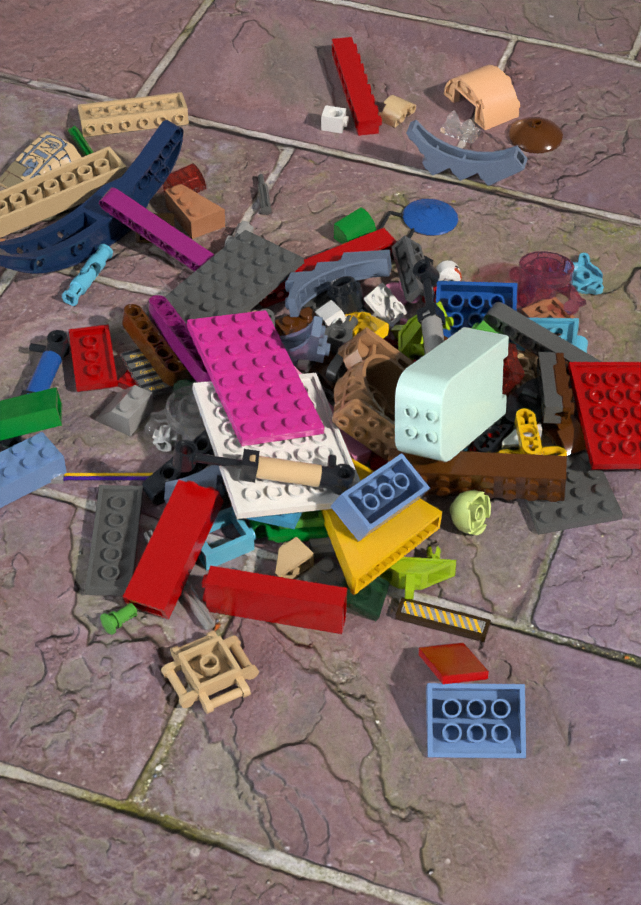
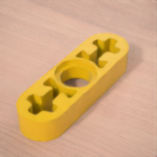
M520 409L516 413L515 427L521 454L541 455L542 445L535 414L529 409ZM529 432L532 433L534 436L526 437L523 435V433Z

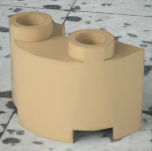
M391 95L384 101L386 106L383 112H379L378 115H381L383 123L395 128L405 120L406 116L408 117L415 112L416 104Z

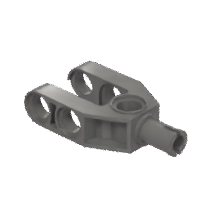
M351 315L346 317L341 326L333 324L325 329L324 335L328 336L327 343L330 344V351L336 354L327 368L326 378L334 383L347 370L343 358L338 355V349L353 338L352 331L358 324V320L354 316L351 318ZM299 359L297 368L307 373L317 362Z

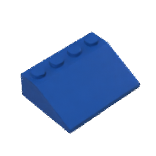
M438 281L436 303L441 301L447 317H452L454 320V325L449 326L451 330L443 329L444 336L449 338L463 327L472 328L475 323L478 322L480 324L484 320L486 313L496 302L504 303L517 311V283Z

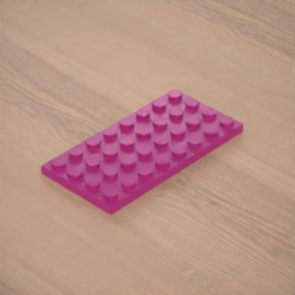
M266 310L187 320V328L241 447L324 434L325 427Z

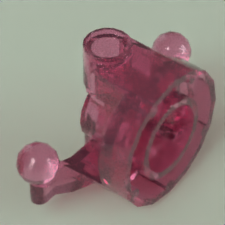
M536 251L521 257L519 267H512L509 271V278L512 281L518 282L517 303L525 308L542 299L554 298L557 294L561 293L569 299L563 306L565 313L575 315L580 307L586 305V300L579 295L573 286L575 269L573 262L561 254L548 251Z

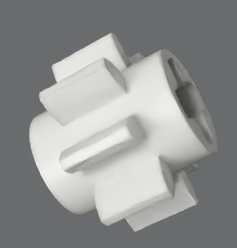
M161 426L160 430H154L153 444L161 451H171L172 446L175 447L176 443L179 442V432H176L172 426Z

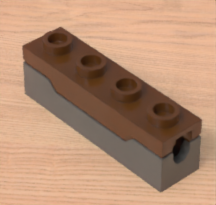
M538 352L536 369L543 423L569 424L570 415H574V402H571L572 388H569L570 375H567L568 361L564 360V353Z

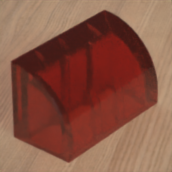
M194 163L170 173L163 183L164 192L166 189L180 184L196 193L207 189L204 177Z

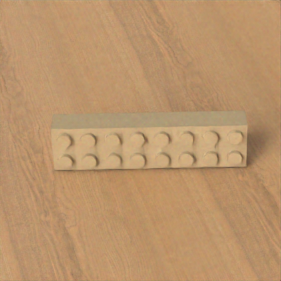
M109 146L0 191V238L84 203L103 185L122 177L127 171V166Z

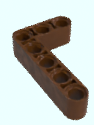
M137 304L126 305L124 307L122 325L166 385L176 386L193 380V376L142 308Z

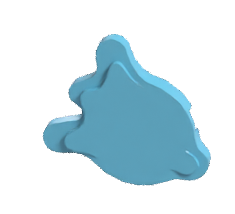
M588 253L579 254L578 262L566 260L562 267H553L550 270L551 277L561 280L574 292L595 295L603 292V274L598 267L590 262Z

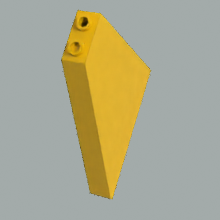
M352 459L360 481L374 472ZM419 499L358 542L333 509L321 510L324 525L350 592L353 595L357 594L440 528L442 517L441 510Z

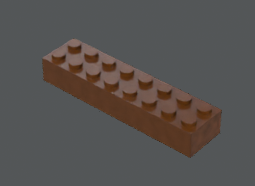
M389 448L388 462L402 453L430 487L423 496L427 494L440 497L458 496L460 493L468 490L485 492L484 495H488L490 499L548 500L550 502L565 500L567 456L460 451L451 460L443 462Z

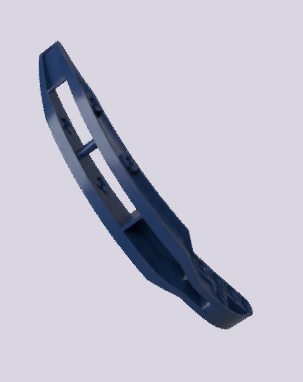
M169 120L163 121L122 177L103 185L87 201L57 222L31 234L1 241L0 266L30 274L58 271L88 260L92 254L96 253L98 245L105 244L110 247L124 237L132 229L100 207L99 201L113 187L147 208L149 201L163 185L176 164L183 142V128ZM59 232L60 234H62V235H64V236H63L62 238H60V237L57 235V233ZM19 248V249L22 250L23 252H22V253H18V252L16 251V249Z

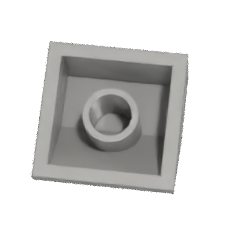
M136 385L122 390L95 419L99 423L132 436L153 412V394Z

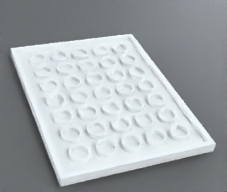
M316 373L298 375L325 427L324 434L242 447L212 381L193 383L192 390L215 456L242 460L244 449L260 451L259 456L327 466L328 456L333 454L337 457L336 465L347 464L355 470L352 487L360 482L341 432L332 421L333 413ZM219 466L237 519L332 509L331 505L340 496L326 488L256 478L255 483L240 481V469Z

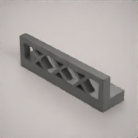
M404 235L391 248L405 300L411 303L420 294L425 297L423 284L412 272L414 265L425 258L421 245ZM432 286V293H433V299H434L436 296H435L434 289H433V286Z

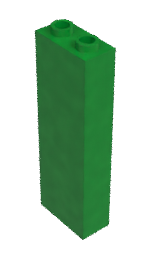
M57 387L1 400L0 440L62 426L63 405Z

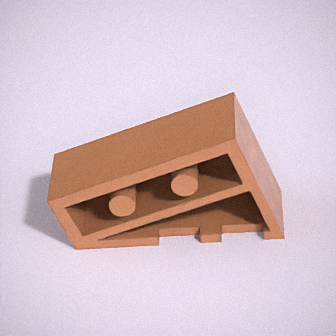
M183 184L165 190L166 208L170 213H174V218L191 239L225 227V209Z

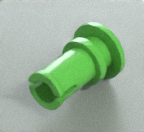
M129 603L116 612L103 613L100 616L101 624L108 634L113 635L116 633V629L122 627L123 623L138 615L137 609L132 603Z

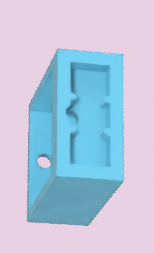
M232 506L219 511L209 533L233 524L241 537L213 549L205 541L198 558L206 570H209L210 565H221L254 550L256 535L251 527L248 528L244 518L237 519L235 516H232Z

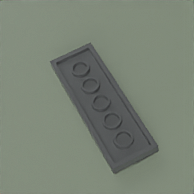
M99 485L85 586L86 595H124L135 571L144 493L143 486Z

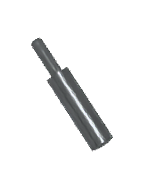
M259 174V184L257 186L261 213L269 215L272 209L268 186L264 183L263 174Z

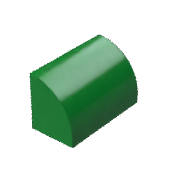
M360 207L334 224V239L341 244L347 243L376 231L375 223L370 214Z

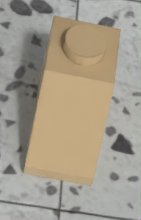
M297 537L285 542L278 551L275 576L290 579L298 578L314 566V553Z

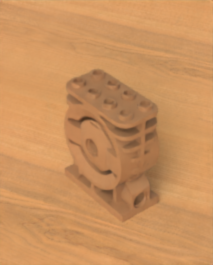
M366 327L338 349V355L343 358L348 370L338 379L334 387L335 405L332 421L337 427L388 461L389 448L397 449L395 443V394L397 383L402 372L414 362Z

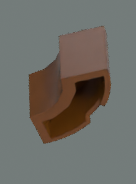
M570 415L569 424L543 423V419L540 421L544 435L552 440L554 446L564 448L567 451V455L586 449L581 425L574 415Z

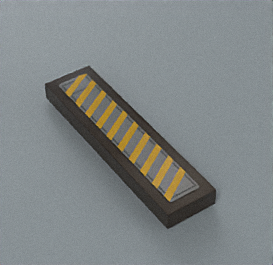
M405 597L401 598L395 619L484 643L491 624L490 619L413 599H405Z

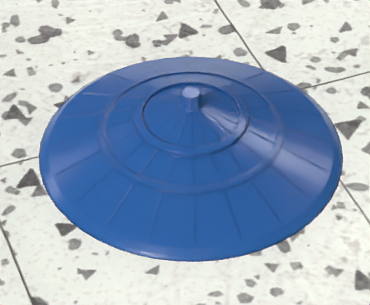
M419 199L409 203L403 210L405 224L410 229L414 228L415 232L424 235L446 234L453 230L458 223V215L455 209L449 204L436 199Z

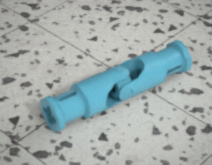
M98 245L96 253L89 257L78 276L74 277L71 281L69 289L62 293V299L65 303L75 306L78 303L79 297L86 293L92 282L105 267L107 259L113 256V250L108 245Z

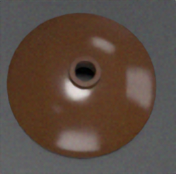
M526 117L511 126L509 138L514 146L518 145L522 151L540 154L557 149L562 143L563 133L559 126L549 119Z

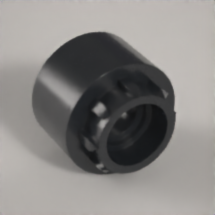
M343 276L331 282L330 289L328 290L329 300H332L343 311L344 315L356 312L366 304L361 284L355 281L353 277Z

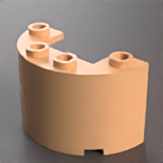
M486 65L449 80L445 86L444 95L453 103L458 102L460 94H462L476 107L474 121L484 130L519 117L520 102L511 84V79L497 66Z

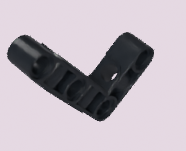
M205 429L192 442L197 445V453L215 456ZM172 457L143 482V490L153 504H162L165 502L166 482L196 474L206 468L208 464L196 462L193 470L181 472L174 468Z

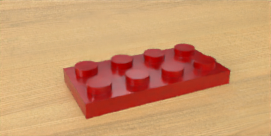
M109 324L68 329L77 392L118 387Z

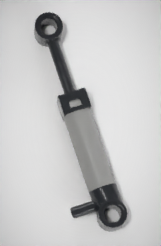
M422 259L414 265L412 272L424 286L426 306L417 309V320L422 325L424 352L426 355L444 342L443 325L446 322L444 312L433 302L432 286L438 282L440 274L430 261Z

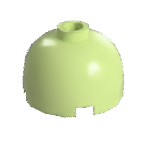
M468 490L457 496L450 506L451 518L457 529L472 535H479L485 530L487 526L484 524L485 518H490L491 514L490 498L488 495H484L485 492Z

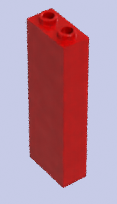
M178 480L123 595L126 604L132 603L138 610L168 620L170 619L223 504L222 497L217 489L210 486L205 488L190 480H187V482Z
M211 565L208 574L203 576L202 588H205L203 602H206L209 612L336 634L343 633L347 614V588Z

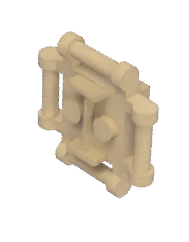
M212 630L200 639L181 647L175 646L170 648L171 655L175 661L163 666L161 672L165 678L169 679L175 689L182 708H188L194 702L200 700L205 713L209 714L216 707L241 696L245 698L251 695L245 680L254 679L258 676L259 671L249 661L240 646L241 642L237 636H231L223 640L221 636H217L215 631ZM230 651H233L243 669L240 668ZM180 670L184 673L185 680L192 690L188 693L176 674ZM234 684L238 687L211 700L208 697Z

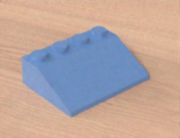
M427 683V758L526 759L525 684L453 683L443 685L442 683Z

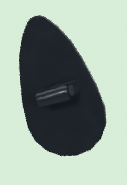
M538 377L521 385L506 399V413L503 416L511 424L515 425L516 413L520 409L533 411L537 424L543 419Z

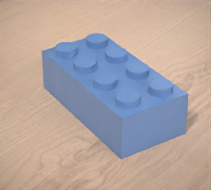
M43 432L0 452V508L51 483V479L67 473L64 456Z
M401 453L342 493L331 505V508L359 542L419 500L430 487Z

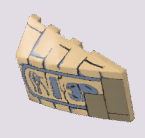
M46 131L38 136L0 177V185L7 189L82 157L74 145Z

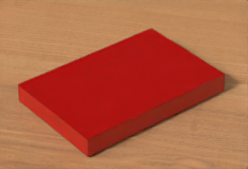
M464 643L419 647V656L443 685L488 679L489 671Z

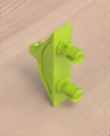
M441 301L436 304L445 314L446 324L443 325V329L451 330L449 326L454 325V320L452 317H447L446 311ZM417 315L410 318L405 325H395L391 329L394 338L398 339V351L412 361L417 356L425 355L422 325L418 322Z
M429 546L426 550L427 558L402 557L377 578L398 589H405V599H414V590H422L454 577L457 560L440 559L441 549L437 546L435 554H433L432 547Z

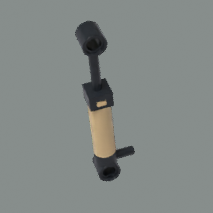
M181 440L176 443L173 456V466L181 472L193 470L196 462L238 468L240 469V481L255 483L256 478L326 488L337 495H341L350 489L355 477L353 467L347 464L336 465L337 457L333 454L328 456L327 466L259 456L260 451L244 449L242 460L199 454L197 453V445L194 442Z

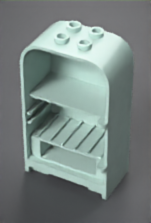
M463 327L402 372L395 394V443L399 451L447 462L506 413L507 395L502 394L503 359L508 356L509 337L507 335Z

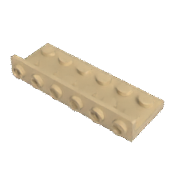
M182 92L77 105L83 137L158 128L165 120H169L177 126L189 124L188 108Z

